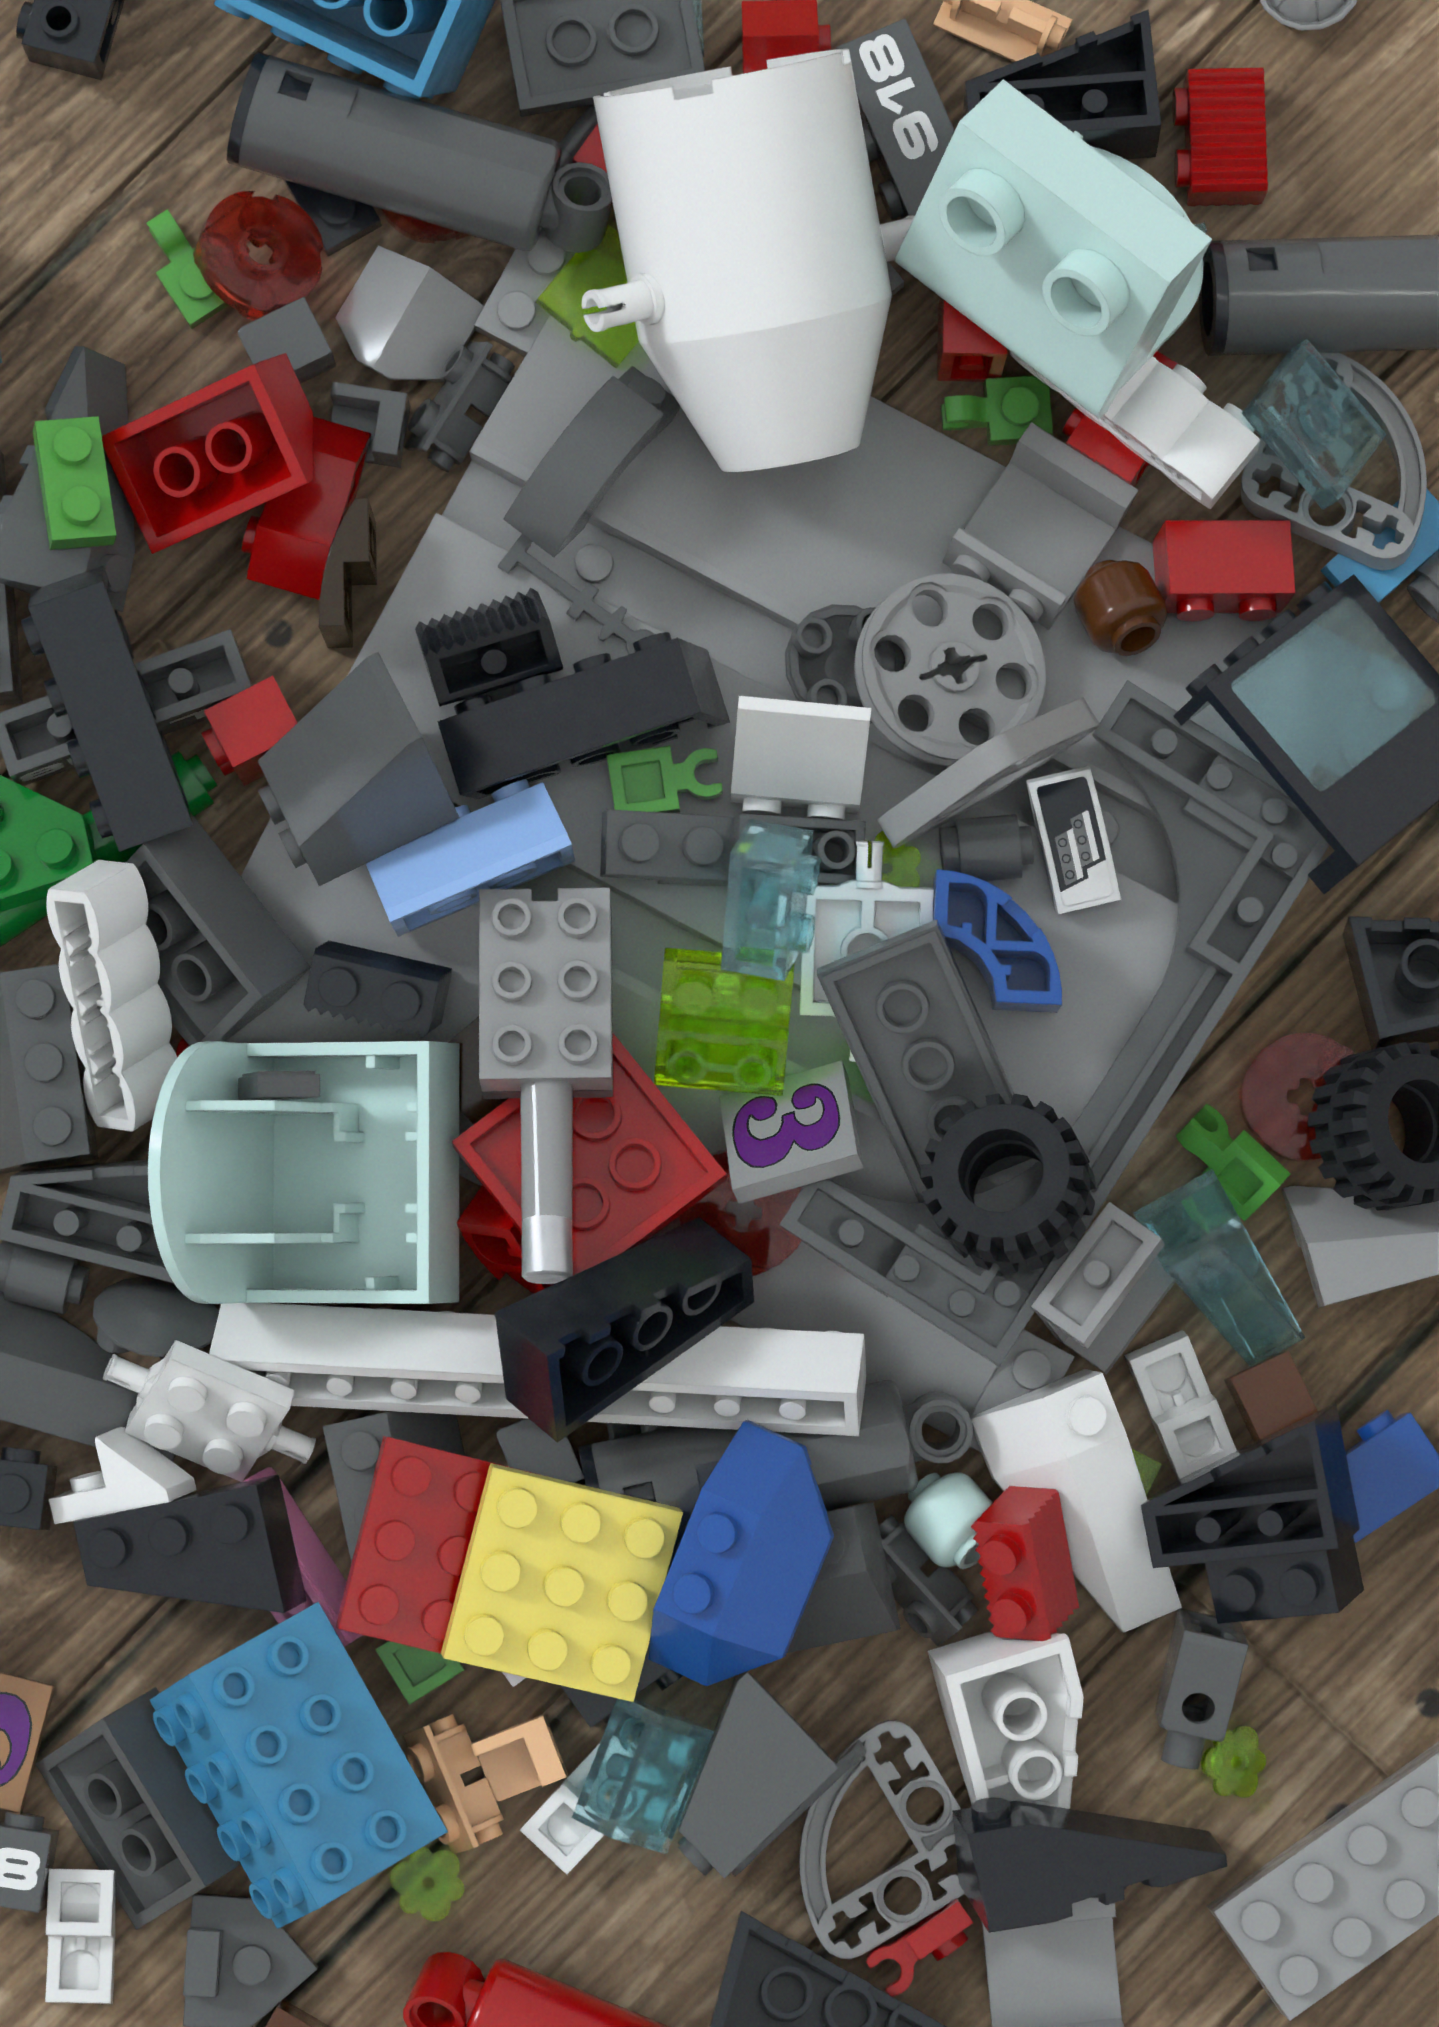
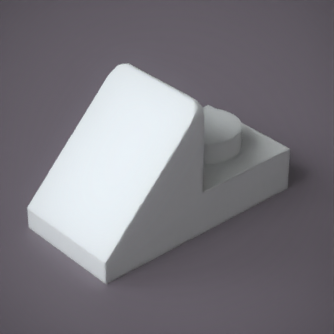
M125 1427L115 1428L95 1438L102 1471L91 1472L69 1479L71 1490L49 1499L54 1524L171 1502L196 1490L194 1477L145 1441L124 1433Z

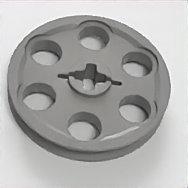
M940 573L919 577L907 582L892 592L875 608L866 620L857 641L854 661L855 680L863 707L871 708L870 720L891 744L909 756L926 763L949 767L979 746L970 744L961 735L959 720L963 714L972 713L981 717L988 726L989 740L1006 730L1035 718L1043 701L1046 687V664L1043 649L1033 625L1021 608L1010 597L991 584L977 578L960 574ZM926 595L938 602L942 611V620L938 626L923 625L916 619L912 610L913 599L916 596ZM976 610H990L998 616L1002 624V635L999 639L987 640L976 632L973 626V614ZM882 640L891 641L902 649L905 656L903 670L890 672L878 664L874 650L877 642ZM974 660L981 661L970 665L956 679L952 675L942 677L941 674H938L932 678L920 680V678H925L932 674L944 661H947L949 665L959 663L960 666ZM1011 668L1022 676L1026 689L1023 698L1010 699L999 691L996 685V675L999 669ZM914 700L925 708L928 715V725L924 731H911L901 723L898 716V706L901 701Z

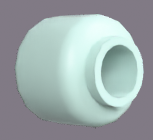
M955 1472L942 1477L938 1473H931L918 1482L917 1488L908 1494V1499L912 1503L904 1516L906 1531L927 1556L941 1567L957 1565L961 1569H966L975 1565L981 1556L975 1551L979 1544L973 1539L977 1532L971 1526L993 1502L973 1479L964 1473Z

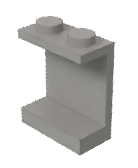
M1031 422L1019 439L1009 464L965 528L963 530L958 528L952 537L943 563L951 568L953 574L977 578L1001 590L1021 608L1031 623L1037 622L1050 630L1085 578L1087 571L1094 565L1126 517L1138 493V489Z
M1109 1202L1031 1307L1057 1340L1107 1375L1183 1272L1159 1254L1165 1245L1162 1238Z
M1091 1897L1072 1904V1917L1052 1923L991 1933L987 1931L982 1922L992 2027H1125L1121 2015L1112 1917H1116L1115 1903L1105 1905L1099 1902L1098 1898Z

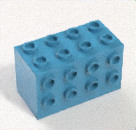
M215 0L214 5L243 19H249L250 16H253L271 25V33L290 43L305 47L307 43L327 52V60L343 69L357 74H362L364 70L385 80L383 87L393 93L415 99L421 97L433 99L434 95L456 92L495 0Z
M319 1602L188 1674L150 1699L155 1709L153 1721L158 1733L168 1745H175L187 1767L185 1778L191 1792L201 1803L208 1804L219 1824L217 1835L224 1851L232 1860L241 1863L252 1883L249 1886V1892L254 1905L265 1918L272 1919L277 1929L323 1907L448 1832Z

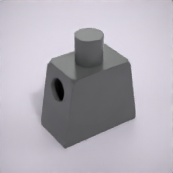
M1183 1608L1177 1610L1155 1709L1159 1727L1168 1730L1161 1756L1162 1761L1181 1768L1199 1769L1206 1739L1213 1741L1224 1740L1249 1646L1241 1622L1217 1624L1216 1616ZM1194 1693L1206 1695V1698L1198 1704L1184 1702L1189 1695Z

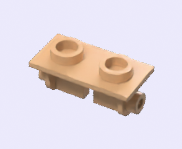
M942 0L943 3L933 26L1012 62H1016L1037 53L1042 57L1058 51L1073 19L1030 0Z
M451 1714L430 1723V1726L427 1725L404 1734L403 1736L408 1746L405 1749V1756L420 1783L424 1785L430 1801L448 1831L440 1836L439 1840L443 1844L449 1845L452 1855L476 1848L479 1844L502 1835L503 1833L498 1822L504 1820L487 1778L465 1786L460 1774L481 1766L478 1757H475L470 1744L472 1742L465 1724L458 1725L454 1715Z

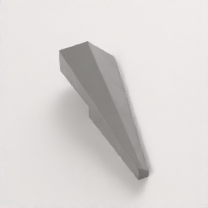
M1289 1186L1281 1189L1297 1246L1302 1248L1318 1308L1439 1275V1201L1377 1211L1376 1207L1364 1209L1354 1205V1196L1342 1198L1333 1190L1334 1188Z

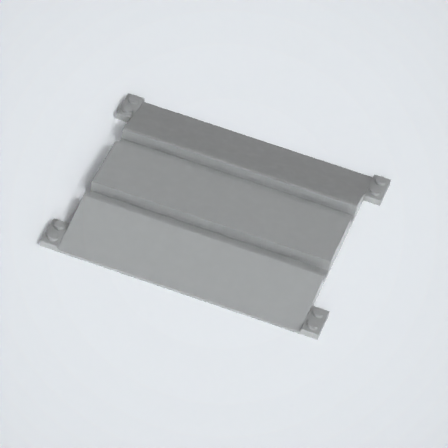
M543 227L538 241L531 251L515 249L474 324L475 331L519 353L525 358L469 451L471 462L443 514L439 515L436 513L348 673L349 675L365 658L379 652L425 742L454 807L468 805L470 812L495 802L492 795L481 799H474L459 794L437 721L456 715L454 706L471 698L439 707L415 628L419 621L428 625L431 618L440 621L444 614L452 618L456 610L464 614L468 607L477 610L480 603L489 606L493 599L501 603L505 595L514 599L517 592L526 595L529 589L532 588L538 591L550 619L563 665V670L549 674L552 681L574 674L573 664L582 659L605 653L610 654L611 660L628 655L626 650L627 643L616 635H611L604 642L598 637L603 626L583 612L577 621L568 616L566 612L572 603L518 563L509 574L498 568L499 563L522 534L503 519L527 480L559 436L586 403L612 376L619 379L631 366H634L644 375L660 383L664 390L673 396L639 343L635 322L607 328L601 332H593L584 320L583 315L607 309V307L598 308V306L582 309L584 293L592 289L600 290L628 283L625 267L593 250L580 253L565 251L555 246L547 238ZM870 396L861 442L857 448L834 456L783 467L744 472H724L720 469L680 407L673 421L633 459L615 481L592 514L585 528L559 554L552 557L534 542H532L527 553L580 592L583 591L588 583L598 588L599 592L592 601L610 614H613L621 606L625 607L627 612L622 623L633 631L647 629L654 634L669 632L672 639L678 637L708 650L730 723L708 729L706 722L696 719L679 725L678 739L655 746L652 743L631 746L629 740L618 744L621 750L620 753L670 745L673 764L684 762L689 754L698 749L711 748L717 750L718 761L701 764L695 770L694 775L696 780L704 785L722 783L723 794L712 800H701L693 797L688 792L679 793L680 812H677V814L735 817L738 814H746L742 812L743 803L730 802L739 696L798 701L786 677L785 650L793 629L810 612L831 604L856 605L863 609L869 607L876 608L892 592L909 581L931 574H953L951 568L943 563L951 539L958 528L962 530L965 528L1006 467ZM1119 526L1094 565L1105 560L1139 562L1149 571L1155 582L1153 544ZM1075 591L1050 630L1037 622L1031 623L1039 637L1046 664V687L1043 701L1036 717L1084 697L1100 723L1127 680L1176 711H1179L1192 698L1185 688L1195 678L1213 664H1216L1222 672L1225 671L1228 667L1223 662L1224 658L1249 637L1253 636L1259 644L1265 641L1260 632L1281 613H1277L1274 618L1263 621H1245L1239 618V613H1215L1212 618L1207 620L1182 621L1177 619L1176 613H1167L1168 615L1161 629L1160 637L1151 647L1136 655L1121 656L1115 653L1103 652L1092 643L1075 610L1073 600L1076 594ZM926 595L916 596L913 599V614L919 622L927 626H938L941 623L942 611L937 601ZM979 609L974 612L973 626L976 632L987 640L999 639L1002 635V624L998 616L986 609ZM1312 627L1232 687V690L1306 778L1310 771L1313 770L1337 782L1405 728L1424 688L1412 675L1373 655L1368 657ZM974 660L962 666L959 663L949 665L947 661H944L928 677L920 678V680L923 681L938 674H941L942 677L952 675L956 679L970 665L981 661ZM1011 668L998 670L996 685L999 691L1010 699L1023 698L1026 689L1022 676ZM513 685L474 697L490 695L492 702L514 695L515 691ZM914 700L900 702L898 716L901 723L911 731H924L928 725V715L925 708ZM1211 704L1190 719L1259 762ZM972 713L963 714L960 717L959 730L967 742L981 745L988 740V726L981 717ZM872 723L869 726L858 814L846 813L845 820L866 821L865 841H868V867L871 866L872 841L884 842L882 880L899 887L933 888V878L936 870H942L939 827L902 846L893 848L877 819L948 767L926 763L902 752L891 744ZM1094 731L1019 781L939 826H954L955 819L1016 814L1019 827H1031L1034 864L1022 865V878L987 882L1010 895L1012 900L1043 931L1054 953L1059 969L1062 986V1006L1057 1013L992 1010L989 986L976 964L956 949H950L1013 1092L1028 1096L1033 1107H1036L1040 1101L1051 1106L1059 1119L1064 1117L1071 1127L1081 1115L1156 995L1170 962L1178 916L1177 884L1174 865L1157 817L1144 794L1128 772L1092 736ZM570 760L559 763L561 773L530 783V787L542 782L544 783L571 841L575 862L511 889H532L533 901H558V888H610L612 905L613 1033L727 1174L725 1182L647 1241L698 1217L751 1258L754 1303L730 1320L745 1328L769 1327L781 1330L839 1331L842 1333L864 1334L866 1384L882 1380H892L898 1388L902 1406L912 1404L919 1396L928 1392H944L954 1396L964 1406L969 1416L972 1417L1064 1378L1075 1356L1023 1329L1003 1363L998 1367L892 1298H887L784 1230L779 1224L803 1186L745 1203H738L731 1185L719 1096L841 1060L849 1076L864 1168L829 1179L846 1188L872 1197L891 1201L919 1203L856 1062L849 1061L850 1048L837 1019L833 1016L799 1014L803 888L658 884V880L600 877L602 812L607 809L615 810L607 760L579 767H572ZM1089 766L1102 811L1121 900L1058 914L1054 908L1043 849L1037 837L1026 780ZM782 807L781 816L807 818V809ZM270 817L241 877L310 966L315 948L329 940L452 968V975L442 1024L422 1038L417 1031L408 1035L404 1027L396 1032L392 1025L383 1029L379 1022L370 1026L366 1019L358 1024L354 1016L345 1020L341 1013L333 1018L329 1010L320 1015L317 1008L308 1012L303 1003L310 974L309 969L276 1003L225 1042H449L479 1016V903L398 937L388 919L366 864L319 886L308 864L306 863L295 868L278 833L290 828L287 821L284 820L275 825ZM459 1109V1135H461L473 1124ZM459 1156V1175L482 1187L481 1182ZM1032 1158L978 1180L974 1194L985 1192L1011 1180L1032 1167L1038 1160ZM947 1412L932 1413L923 1422L950 1437L956 1428L955 1417ZM973 1432V1439L969 1447L982 1453Z

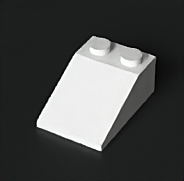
M739 696L730 802L743 803V813L781 816L782 807L807 809V818L845 820L846 813L858 814L861 802L871 708Z

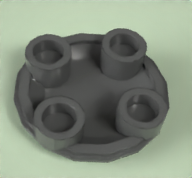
M831 604L810 612L793 629L785 650V667L787 680L798 701L863 707L855 680V651L861 630L875 608L863 609L856 605ZM882 640L877 642L874 650L878 664L890 672L903 670L905 656L902 649L891 641Z
M147 1276L123 1279L105 1287L94 1300L93 1320L98 1327L97 1343L102 1349L116 1354L132 1351L140 1355L160 1357L161 1360L165 1358L175 1340L196 1349L209 1345L212 1342L219 1315L215 1304L194 1302L183 1295L174 1283Z

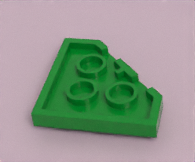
M0 775L1 913L47 898L49 888L97 861L90 825L82 814Z

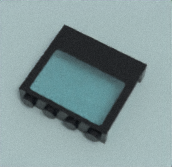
M1354 574L1334 589L1326 581L1320 584L1296 605L1302 612L1297 617L1290 608L1281 613L1260 632L1265 639L1261 644L1253 636L1246 639L1224 658L1223 662L1228 667L1225 671L1222 672L1216 664L1206 669L1185 688L1192 698L1174 715V718L1182 726L1211 704L1333 848L1334 852L1308 874L1309 878L1323 894H1326L1439 802V674Z

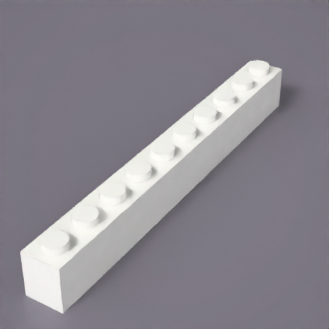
M226 1303L220 1306L209 1354L295 1390L291 1406L528 1418L506 1399L495 1315L455 1313L452 1311L431 1312L393 1310L389 1308L333 1307L321 1304ZM720 1326L587 1422L738 1430L743 1421L750 1420L774 1432L859 1436L866 1384L864 1334L842 1333L839 1331L781 1330L769 1327L742 1328Z

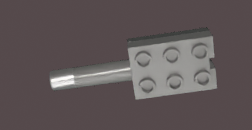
M558 888V901H533L532 889H479V1081L483 1099L520 1098L522 1277L531 1283L556 1284L573 1276V1098L613 1097L612 905L610 888Z

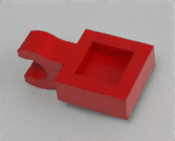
M955 1899L909 1928L894 1942L873 1949L865 1961L870 1969L885 1959H893L898 1962L901 1968L899 1977L885 1987L888 1995L892 1997L906 1991L911 1985L914 1977V1965L918 1959L921 1960L931 1953L936 1961H939L954 1952L969 1939L963 1930L973 1924V1921L958 1899Z

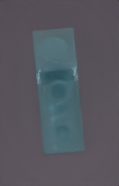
M1213 1169L1193 1178L1133 1212L1140 1224L1164 1241L1165 1245L1157 1255L1164 1270L1250 1367L1305 1338Z

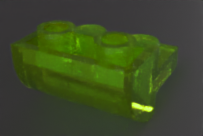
M665 948L654 1084L783 1096L795 959Z

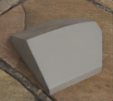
M378 245L335 318L359 363L389 380L445 382V379L441 377L445 363L459 346L463 345L465 347L475 331L474 324L484 305L431 267Z

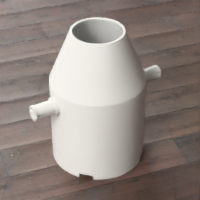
M835 49L766 60L768 69L734 76L732 68L729 66L606 92L604 96L593 97L628 283L600 290L592 289L586 291L582 297V309L598 306V308L607 307V309L583 315L584 320L593 332H601L607 328L635 322L639 343L718 466L724 472L763 470L809 462L857 448L861 442L892 298L887 262L895 260L915 216H907L901 220L884 224L879 222L849 49Z

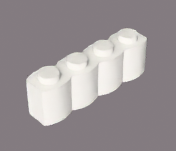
M1010 351V355L1036 378L1059 392L1084 415L1111 432L1136 455L1160 470L1184 492L1209 509L1214 506L1259 449L1260 439L1253 433L1257 428L1256 423L1233 404L1227 403L1222 409L1209 401L1203 395L1207 389L1206 385L1199 377L1182 365L1177 364L1172 370L1152 356L1118 391L1108 411L1098 419Z
M97 860L49 888L46 901L47 916L52 933L61 948L59 973L66 997L73 1007L71 1031L74 1045L79 1058L86 1068L83 1088L87 1107L98 1127L133 1132L153 1119L161 1087L172 1064L177 1059V1055L169 1043L172 1033L171 1013L166 997L158 985L160 959L153 935L146 925L148 898L142 877L133 863Z

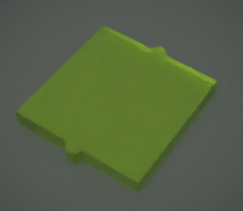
M607 225L606 234L601 244L591 251L576 252L535 303L571 331V340L575 342L582 340L614 368L621 364L639 342L635 322L607 328L601 332H593L584 320L583 315L607 309V307L598 308V306L582 309V297L586 291L592 289L600 290L628 283L619 234L611 226Z

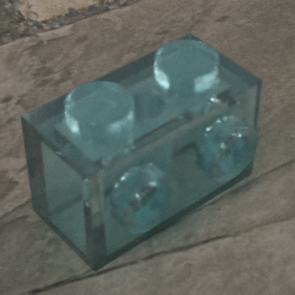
M752 819L747 823L730 853L721 962L722 970L785 981L799 953H808L810 951L815 931V915L806 914L808 895L813 896L816 891L821 868L820 857L811 855L813 830Z
M617 1699L571 1818L612 1839L667 1854L714 1731L673 1711L637 1700L630 1702Z

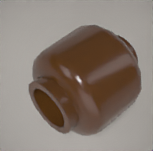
M1105 560L1095 564L1087 571L1073 599L1076 613L1092 643L1103 652L1115 653L1121 656L1136 655L1151 647L1159 639L1161 629L1168 615L1166 602L1149 571L1139 562Z

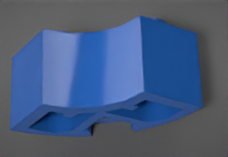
M937 869L933 878V921L938 920L949 947L956 949L978 967L989 986L992 1010L1057 1013L1062 1006L1060 974L1054 953L1041 928H1038L1030 916L1012 900L1010 895L998 887L968 874Z

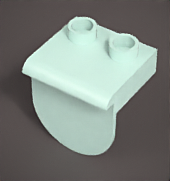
M1003 79L959 121L896 255L895 262L1099 419L1108 411L1118 391L1187 319L1201 290L1203 256L1212 238L1191 223L1184 209L1174 196L1154 177L1118 155L1090 146L1083 140V136L1076 130L1074 132L1070 131Z
M205 1041L197 1042L186 1048L172 1064L161 1087L152 1121L148 1153V1191L155 1239L164 1266L182 1294L194 1302L203 1304H433L459 1302V1228L456 1223L459 1219V1155L452 1145V1141L459 1136V1043L435 1041L313 1043ZM258 1071H315V1074H320V1097L286 1100H238V1078L242 1077V1074Z

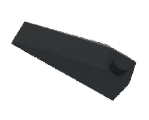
M997 1797L980 1799L972 1803L971 1808L952 1811L959 1884L989 1933L1052 1923L1072 1917V1904L1091 1897L1098 1898V1901L1105 1905L1125 1900L1124 1890L1127 1886L1138 1882L1151 1887H1165L1227 1867L1226 1853L1211 1833L1206 1830L1022 1801L1009 1802L1006 1799Z

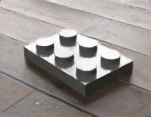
M500 0L521 117L593 105L594 96H604V93L705 71L692 0Z

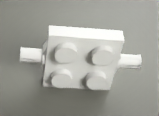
M856 841V879L838 885L803 884L800 1015L835 1017L817 977V968L933 921L934 889L932 887H899L882 880L884 842L872 841L871 866L868 867V841ZM850 1050L849 1061L856 1062Z
M175 1340L165 1358L152 1365L149 1369L113 1354L103 1375V1380H108L138 1393L137 1403L129 1415L124 1433L145 1441L155 1448L169 1451L207 1467L215 1473L223 1474L242 1482L257 1458L266 1454L271 1449L296 1459L302 1464L307 1463L316 1443L315 1438H310L282 1426V1421L290 1409L295 1390Z

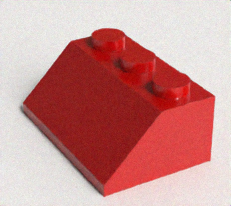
M286 353L250 365L102 435L105 453L152 554L313 481V411Z

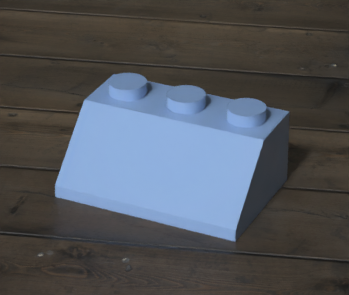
M524 779L504 786L491 794L495 803L474 812H470L468 805L455 807L460 818L366 863L388 919L398 937L479 903V889H511L575 862L571 841L543 782L530 787L528 781Z

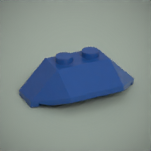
M750 1420L743 1421L701 1489L653 1609L649 1660L704 1686H709L786 1656L834 1538L820 1489L810 1467L812 1463L805 1445Z

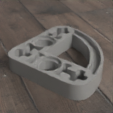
M1339 352L1310 353L1301 361L1292 377L1299 378L1300 385L1296 390L1292 388L1294 408H1290L1281 398L1282 413L1277 411V417H1271L1270 421L1274 425L1271 428L1269 423L1267 424L1260 438L1258 451L1244 468L1241 478L1242 502L1246 509L1256 517L1263 520H1290L1292 533L1370 568L1382 571L1395 569L1404 564L1410 556L1418 538L1423 519L1427 476L1424 453L1418 433L1410 416L1395 394L1367 368ZM1326 371L1335 374V386L1328 385L1323 392L1328 401L1321 400L1322 397L1319 399V403L1322 406L1325 404L1324 410L1325 414H1327L1323 415L1321 425L1322 436L1318 433L1315 442L1316 450L1312 449L1310 454H1308L1309 465L1304 463L1302 468L1300 467V478L1290 462L1288 463L1276 445L1274 446L1270 440L1274 443L1276 429L1280 431L1285 425V420L1293 421L1296 419V413L1301 415L1307 412L1308 407L1313 410L1314 407L1309 404V398L1313 397V392L1310 391V384L1314 385V378H1321ZM1301 380L1309 383V393L1306 401L1301 398V393L1297 391L1302 385ZM1294 390L1300 393L1298 410L1295 409ZM1349 400L1370 417L1384 436L1391 450L1399 480L1398 508L1334 479L1317 481V472H1315V475L1309 472L1311 468L1314 469L1315 467L1313 460L1316 459L1318 461V455L1322 453L1320 443L1326 444L1325 437H1330L1324 435L1327 429L1330 430L1327 424L1337 425L1336 418L1341 417ZM1328 402H1331L1339 415L1333 416L1328 414ZM1286 407L1290 411V413L1287 416L1285 415ZM1330 416L1334 417V423H1330ZM1271 476L1278 477L1282 492L1272 491L1268 498L1261 497L1259 495V483L1256 481L1266 483ZM1298 487H1303L1306 490L1301 495L1298 512L1290 511L1292 497L1297 498ZM1327 498L1335 500L1342 505L1345 510V516L1339 523L1333 526L1319 525L1309 515V508L1314 502ZM1357 512L1364 514L1362 528L1357 527L1356 538H1351L1348 535L1353 529L1355 515ZM1385 527L1393 528L1396 531L1395 542L1397 543L1389 542L1384 549L1373 546L1375 537L1373 533L1381 534Z
M1084 697L1071 701L1006 730L982 743L877 819V822L893 848L902 846L947 823L1019 781L1092 733L1100 726V723Z
M885 1720L875 1724L853 1740L834 1760L835 1763L858 1740L863 1743L862 1746L867 1750L854 1766L808 1807L802 1828L799 1872L805 1906L822 1946L830 1954L841 1959H853L867 1953L965 1894L959 1884L958 1875L953 1872L937 1880L938 1884L946 1891L940 1896L933 1898L928 1880L915 1868V1865L924 1859H928L931 1872L946 1863L948 1859L944 1850L948 1846L955 1844L952 1811L960 1810L961 1808L918 1735L909 1725L899 1720ZM888 1731L895 1739L901 1738L904 1735L908 1738L910 1745L903 1750V1757L912 1771L920 1762H923L928 1770L927 1775L908 1780L897 1793L892 1791L888 1783L890 1780L901 1778L895 1766L889 1760L878 1763L874 1756V1753L878 1752L881 1748L878 1737ZM868 1765L917 1851L831 1902L826 1877V1849L830 1827L845 1792L859 1773ZM920 1787H931L937 1790L944 1802L941 1816L930 1824L914 1822L908 1816L906 1810V1802L909 1795ZM900 1876L915 1880L921 1890V1900L918 1906L912 1912L906 1914H897L891 1911L885 1905L883 1899L886 1885L892 1879ZM872 1892L877 1911L890 1925L878 1932L875 1921L872 1919L857 1930L860 1938L857 1944L849 1946L845 1939H838L833 1942L828 1934L836 1927L833 1916L838 1912L844 1911L849 1918H854L868 1909L859 1901V1898Z

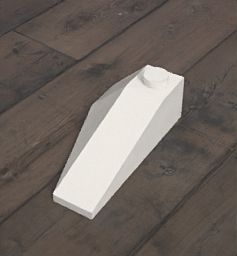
M1083 1369L970 1417L973 1423L974 1435L990 1475L1003 1492L1009 1486L1056 1489L1059 1492L1073 1575L1121 1632L1125 1633L1182 1608L1169 1567H1152L1141 1505L1147 1501V1496L1125 1428L1103 1373Z
M987 1632L929 1650L928 1655L942 1709L971 1805L980 1799L997 1797L1006 1799L1009 1802L1022 1801L1070 1809L1073 1776H1077L1078 1754L1075 1752L1078 1718H1082L1084 1696L1069 1637L1066 1634L1054 1633L1051 1634V1639L1033 1641L996 1637L992 1632Z

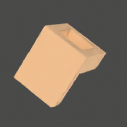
M545 1714L470 1744L475 1757L478 1756L496 1801L508 1799L541 1785L542 1787L564 1779L568 1775Z

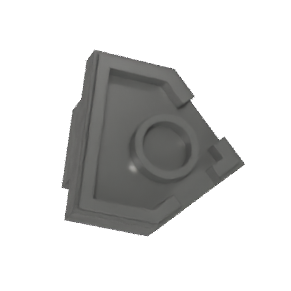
M195 1893L192 1897L191 1924L187 1932L183 1996H185L183 2026L252 2027L314 1973L319 1966L297 1944L284 1927L277 1929L272 1919L265 1918L258 1911L251 1897Z

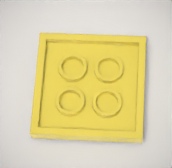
M490 1463L441 1650L442 1657L452 1661L634 1702L651 1637L653 1609L667 1576L683 1515L682 1510L674 1506Z

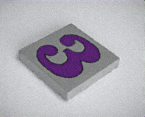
M842 1060L719 1096L731 1185L739 1204L864 1168L849 1076Z

